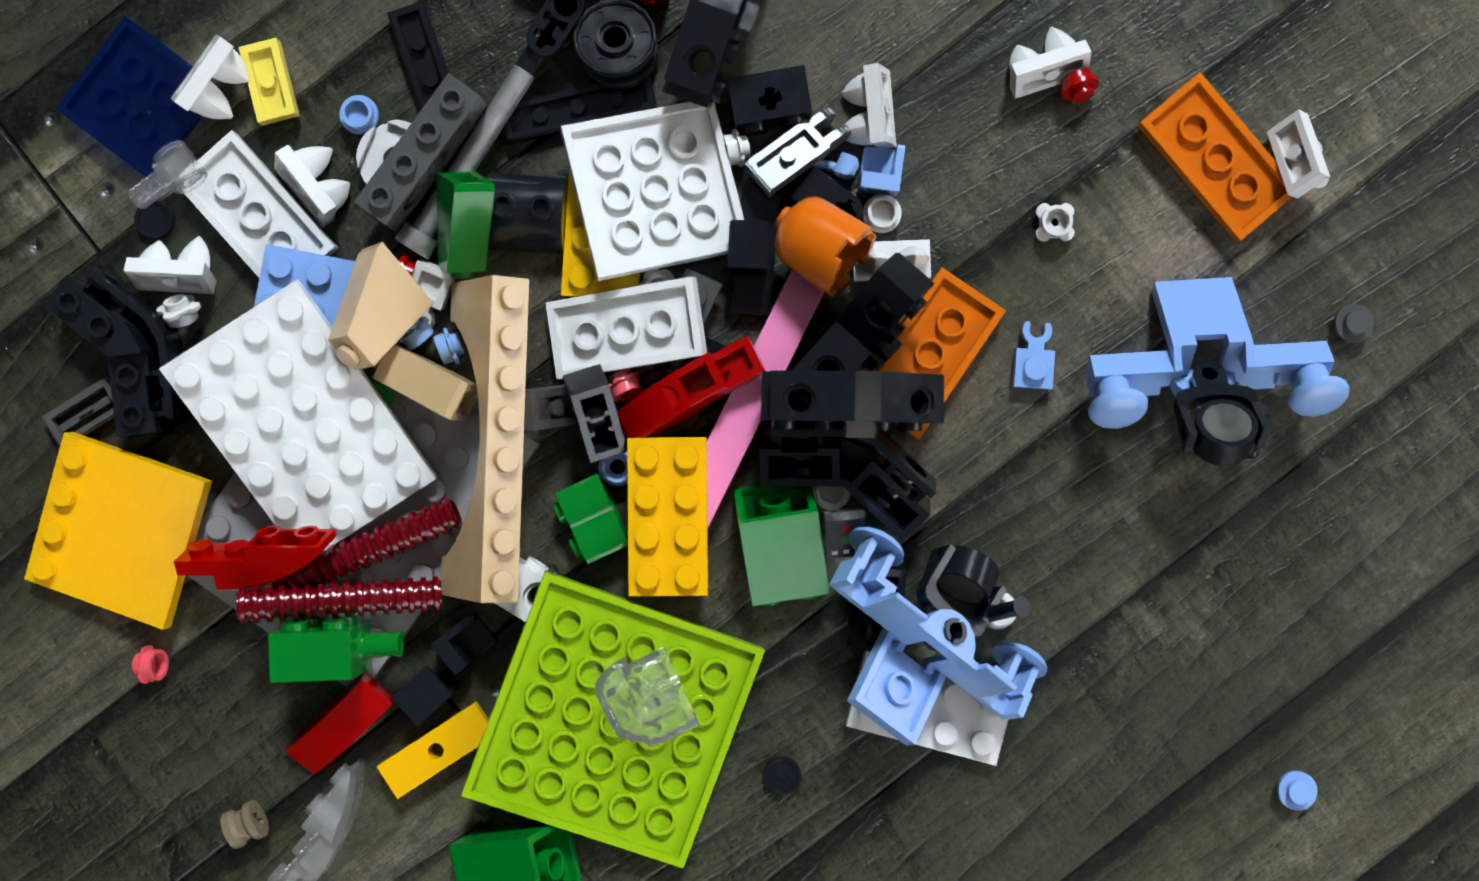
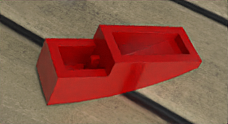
M365 671L357 676L341 694L337 693L285 748L284 752L315 775L354 743L392 705L393 700L391 697L393 693Z

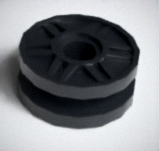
M605 0L588 8L579 18L573 34L579 64L587 78L599 87L611 90L629 89L645 81L655 69L659 56L654 23L646 10L631 1ZM615 42L624 43L620 47H609L611 44Z

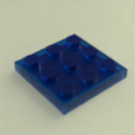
M127 16L123 17L55 107L56 110L152 181H155L203 117L190 109L189 111L185 110L171 99L193 66ZM213 82L221 91H223V88H221L219 85Z

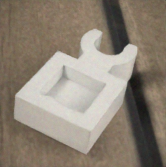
M419 259L415 264L416 266L411 277L434 303L422 315V317L429 319L428 324L433 328L435 315L432 310L433 308L440 311L445 309L451 293L452 283H454L456 278H452L450 273H446L438 265Z

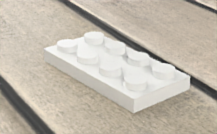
M233 130L174 181L259 278L266 244L325 256H331L339 249Z
M691 276L546 302L556 379H563L562 375L598 364L601 365L605 373L697 358L707 353L696 277Z
M864 650L858 677L871 652L870 650ZM946 677L916 745L996 766L1008 720H1002ZM850 704L845 722L847 727L898 740Z

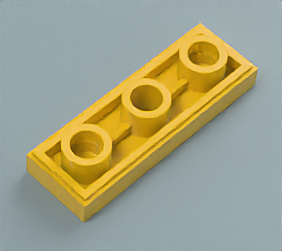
M475 701L376 767L396 798L399 799L476 749L480 744L489 719L478 702ZM434 743L440 744L443 747V754H438L434 751Z

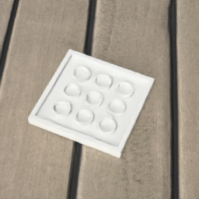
M714 101L711 108L686 102L561 126L560 132L597 281L728 254L730 221L744 220Z

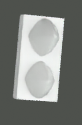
M1050 27L1045 39V53L1037 54L1032 49L1017 44L1011 54L1009 63V87L1014 98L1023 97L1061 84V79L1066 74L1080 68H1089L1092 51L1086 39L1075 42L1067 33Z
M215 35L171 99L185 110L189 111L190 109L204 117L221 120L232 119L233 114L227 98L210 80L213 77L218 81L229 84L246 83L249 80L246 65L241 56L233 49V45L220 36Z
M879 63L863 65L864 73L853 78L841 92V95L852 104L867 107L866 112L856 115L845 123L852 132L846 141L858 145H874L885 149L896 147L890 70Z
M1298 109L1267 131L1287 194L1297 199L1313 188L1325 187L1330 178L1322 155V145L1316 138L1309 115Z
M287 145L275 152L274 169L322 229L335 221L336 211L343 206L348 198L350 183L338 179L316 181L315 178L329 164L333 152L332 148L312 146L293 151Z
M200 236L193 239L183 249L177 260H171L167 247L158 240L146 248L139 258L127 257L123 270L137 290L214 294L217 282L210 271L208 247Z
M930 239L874 242V246L864 265L856 262L852 268L853 283L868 282L877 269L896 252H900L924 275L931 279Z

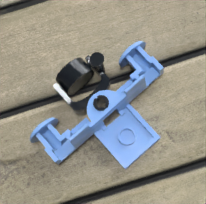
M872 527L855 528L849 534L848 540L856 552L852 559L840 562L829 586L880 624L882 629L847 702L906 746L916 745L946 677L1002 720L1023 718L1033 695L1030 691L1035 679L1046 675L1047 665L1045 660L1039 653L1028 646L1008 641H1002L992 648L991 653L1000 664V667L997 665L991 666L988 663L979 664L973 657L976 649L975 637L981 636L984 633L988 623L1016 616L1023 619L1028 618L1032 613L1030 599L1025 595H1018L1013 601L1000 603L1007 589L1002 585L995 587L1000 575L998 565L980 551L970 547L949 544L931 551L923 577L917 588L916 595L918 601L929 612L925 614L901 594L895 593L897 587L886 579L891 566H899L903 563L904 552L901 545L895 538L882 530ZM938 589L957 602L977 606L974 619L966 618L955 611L942 598ZM923 641L928 649L938 651L942 655L923 658L921 664H918L905 654L903 650L906 645Z

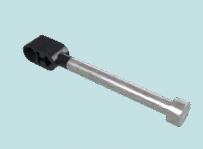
M546 0L527 31L528 45L447 172L476 171L545 61L555 58L571 36L579 18L583 15V0H573L577 5V10L573 15L567 17L558 14L554 6L558 0ZM549 16L557 25L551 36L554 45L551 47L546 44L541 49L538 47L536 34L544 36L547 33L551 24L550 20L545 18ZM558 26L566 29L564 31H561V29ZM436 189L414 224L411 225L405 222L395 237L397 241L426 259L430 258L437 247V241L433 239L437 232Z

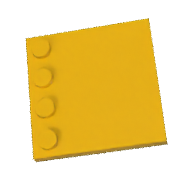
M64 432L24 579L162 630L170 628L186 577L177 575L173 561L187 549L188 545L196 541L212 480L75 432Z

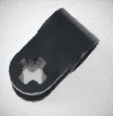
M814 166L809 168L788 198L795 205L807 197L817 196L843 211L847 210L848 207L851 208L852 216L862 221L863 206L861 201L837 184L825 172Z

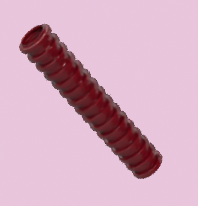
M449 497L442 498V503L433 502L429 509L423 506L419 508V513L411 511L408 513L407 518L403 516L397 517L396 523L388 521L385 523L384 528L376 526L372 533L367 530L362 533V537L358 535L351 537V542L343 540L340 542L339 547L336 545L329 546L327 552L323 550L318 557L305 567L291 575L271 582L272 588L276 590L279 588V585H285L286 589H291L293 584H297L299 588H305V584H311V587H318V583H324L325 587L327 581L331 584V582H337L338 577L341 579L348 577L349 572L356 574L360 571V567L368 569L371 567L372 562L375 564L382 563L383 557L391 559L395 552L398 555L405 553V548L409 550L415 549L416 543L424 545L427 543L428 538L436 540L439 538L440 533L448 535L452 528L454 530L461 529L462 519L454 501Z
M433 576L432 580L426 581V577H420V581L408 578L407 582H401L400 578H396L395 583H388V579H383L382 583L378 584L375 583V580H370L369 584H363L362 580L357 581L356 585H350L349 581H345L344 586H337V582H331V586L324 587V583H318V587H311V584H305V588H299L297 584H293L291 589H286L285 585H279V588L273 590L272 586H266L265 590L253 587L252 591H246L245 587H241L236 595L237 619L240 620L241 624H246L249 619H253L254 623H260V619L265 618L267 622H273L274 618L286 621L287 617H293V620L297 621L300 616H306L307 620H312L313 615H319V619H325V615L332 614V618H338V614L344 613L345 617H351V613H358V616H364V612H370L371 616H375L377 611H383L384 615H389L391 610H396V614H402V610L407 609L409 613H414L415 609L427 612V608H434V612H438L440 607H442L441 580H439L438 576Z

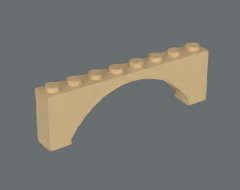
M489 275L452 283L450 322H455L471 358L478 393L480 439L476 478L468 511L453 546L446 556H442L441 592L444 596L478 603L518 602L529 279Z

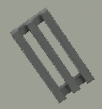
M110 376L102 378L41 416L59 446L64 432L71 430L113 403ZM106 390L107 396L58 426L56 420ZM113 408L76 430L75 433L88 437L115 420Z

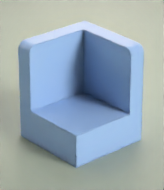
M897 145L895 150L866 146L862 155L857 193L871 195L886 194L896 198L900 191L905 145Z

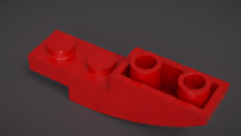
M745 336L714 354L708 352L671 373L627 403L617 414L628 438H653L702 412V407L762 376V371H766L751 339Z
M267 526L258 530L249 542L246 540H235L229 543H212L211 540L195 541L188 545L187 549L173 562L178 576H213L217 590L254 587L276 581L305 567L318 557L336 537L335 529H318L316 526H304L299 529H281L280 526Z

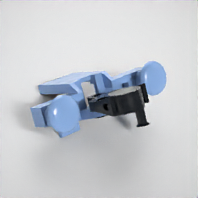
M1232 277L1154 282L1152 295L1168 350L1090 355L1085 374L1090 397L1094 396L1095 398L1088 408V416L1094 424L1103 428L1118 429L1137 422L1148 409V398L1146 396L1159 395L1161 387L1169 386L1176 396L1173 408L1183 453H1191L1193 449L1204 461L1218 466H1232L1241 463L1245 459H1254L1259 455V448L1265 447L1272 429L1268 421L1271 408L1260 404L1254 389L1274 388L1275 385L1291 384L1293 391L1288 396V405L1293 412L1309 417L1325 415L1336 410L1349 396L1347 381L1338 376H1329L1335 361L1327 341L1254 345ZM1223 339L1224 348L1218 364L1205 361L1197 364L1194 369H1190L1197 348L1196 341ZM1196 407L1200 408L1193 422L1189 410Z

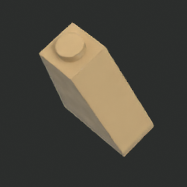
M383 242L364 248L358 253L328 339L330 344L336 349V355L339 360L354 370L375 366L434 304Z
M395 344L373 366L376 369L373 379L449 420L466 421L478 397L475 382L398 344Z

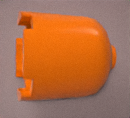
M817 196L807 197L797 202L791 208L789 206L785 207L775 222V227L778 228L775 236V250L778 258L814 286L832 297L840 294L852 282L853 279L847 276L856 262L864 265L876 239V234L872 232L873 228Z

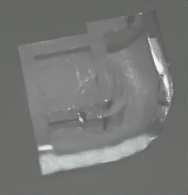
M665 647L631 663H628L626 657L622 658L607 668L595 684L597 698L612 729L620 739L624 737L632 742H644L649 747L666 742L700 726Z

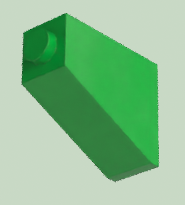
M475 171L436 172L438 266L446 273H450L452 278L473 277V272H485L495 183Z

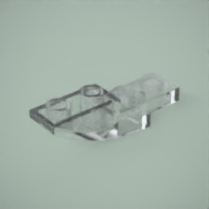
M360 758L351 766L344 763L329 780L334 785L326 796L319 793L307 806L304 812L309 817L300 826L307 833L291 850L296 857L288 866L282 862L266 881H298L300 878L303 881H318L336 858L354 824L365 784V761Z

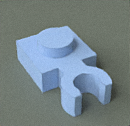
M1025 321L1021 325L1020 336L1026 344L1025 348L1014 349L1011 387L1051 390L1053 389L1055 351L1044 350L1045 343L1052 335L1051 323H1044L1041 336L1036 338L1030 333V322Z

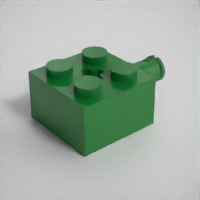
M351 614V617L338 615V618L325 620L322 623H319L318 616H313L312 620H307L306 616H303L297 621L283 622L281 629L268 634L270 683L352 680L372 668V657L403 656L402 631L371 633L370 621H358V615Z

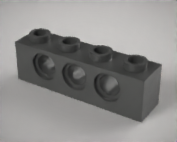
M448 73L357 196L354 203L397 233L435 182L436 172L443 171L486 111L488 105L483 98Z

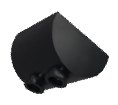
M490 171L487 179L495 183L488 250L564 254L569 176Z

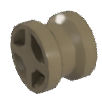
M255 800L243 804L242 809L238 811L231 809L221 814L220 823L223 835L228 844L234 849L245 846L249 839L259 840L268 835L269 825L267 817L260 804Z

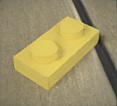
M272 38L238 47L240 56L248 71L249 80L247 83L257 122L264 126L299 117L281 41L277 38Z

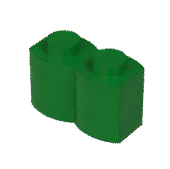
M595 474L555 493L558 500L553 503L555 513L562 525L568 522L574 537L569 538V542L578 560L584 558L586 563L589 564L628 546L627 529L600 474Z

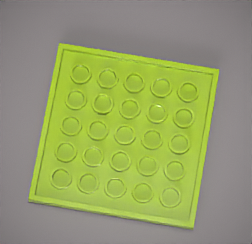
M545 570L463 786L461 796L684 868L765 649L753 643Z

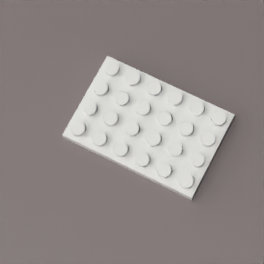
M297 279L159 368V370L275 526H280L281 529H299L304 526H316L318 529H335L336 537L324 549L325 551L329 546L335 545L434 481L437 475L362 369L354 370L339 360L336 355V349L328 341L332 330L331 324L300 280Z

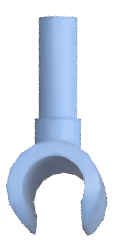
M841 152L837 163L820 160L813 166L832 172L843 180H849L854 177L859 167V162L855 156Z

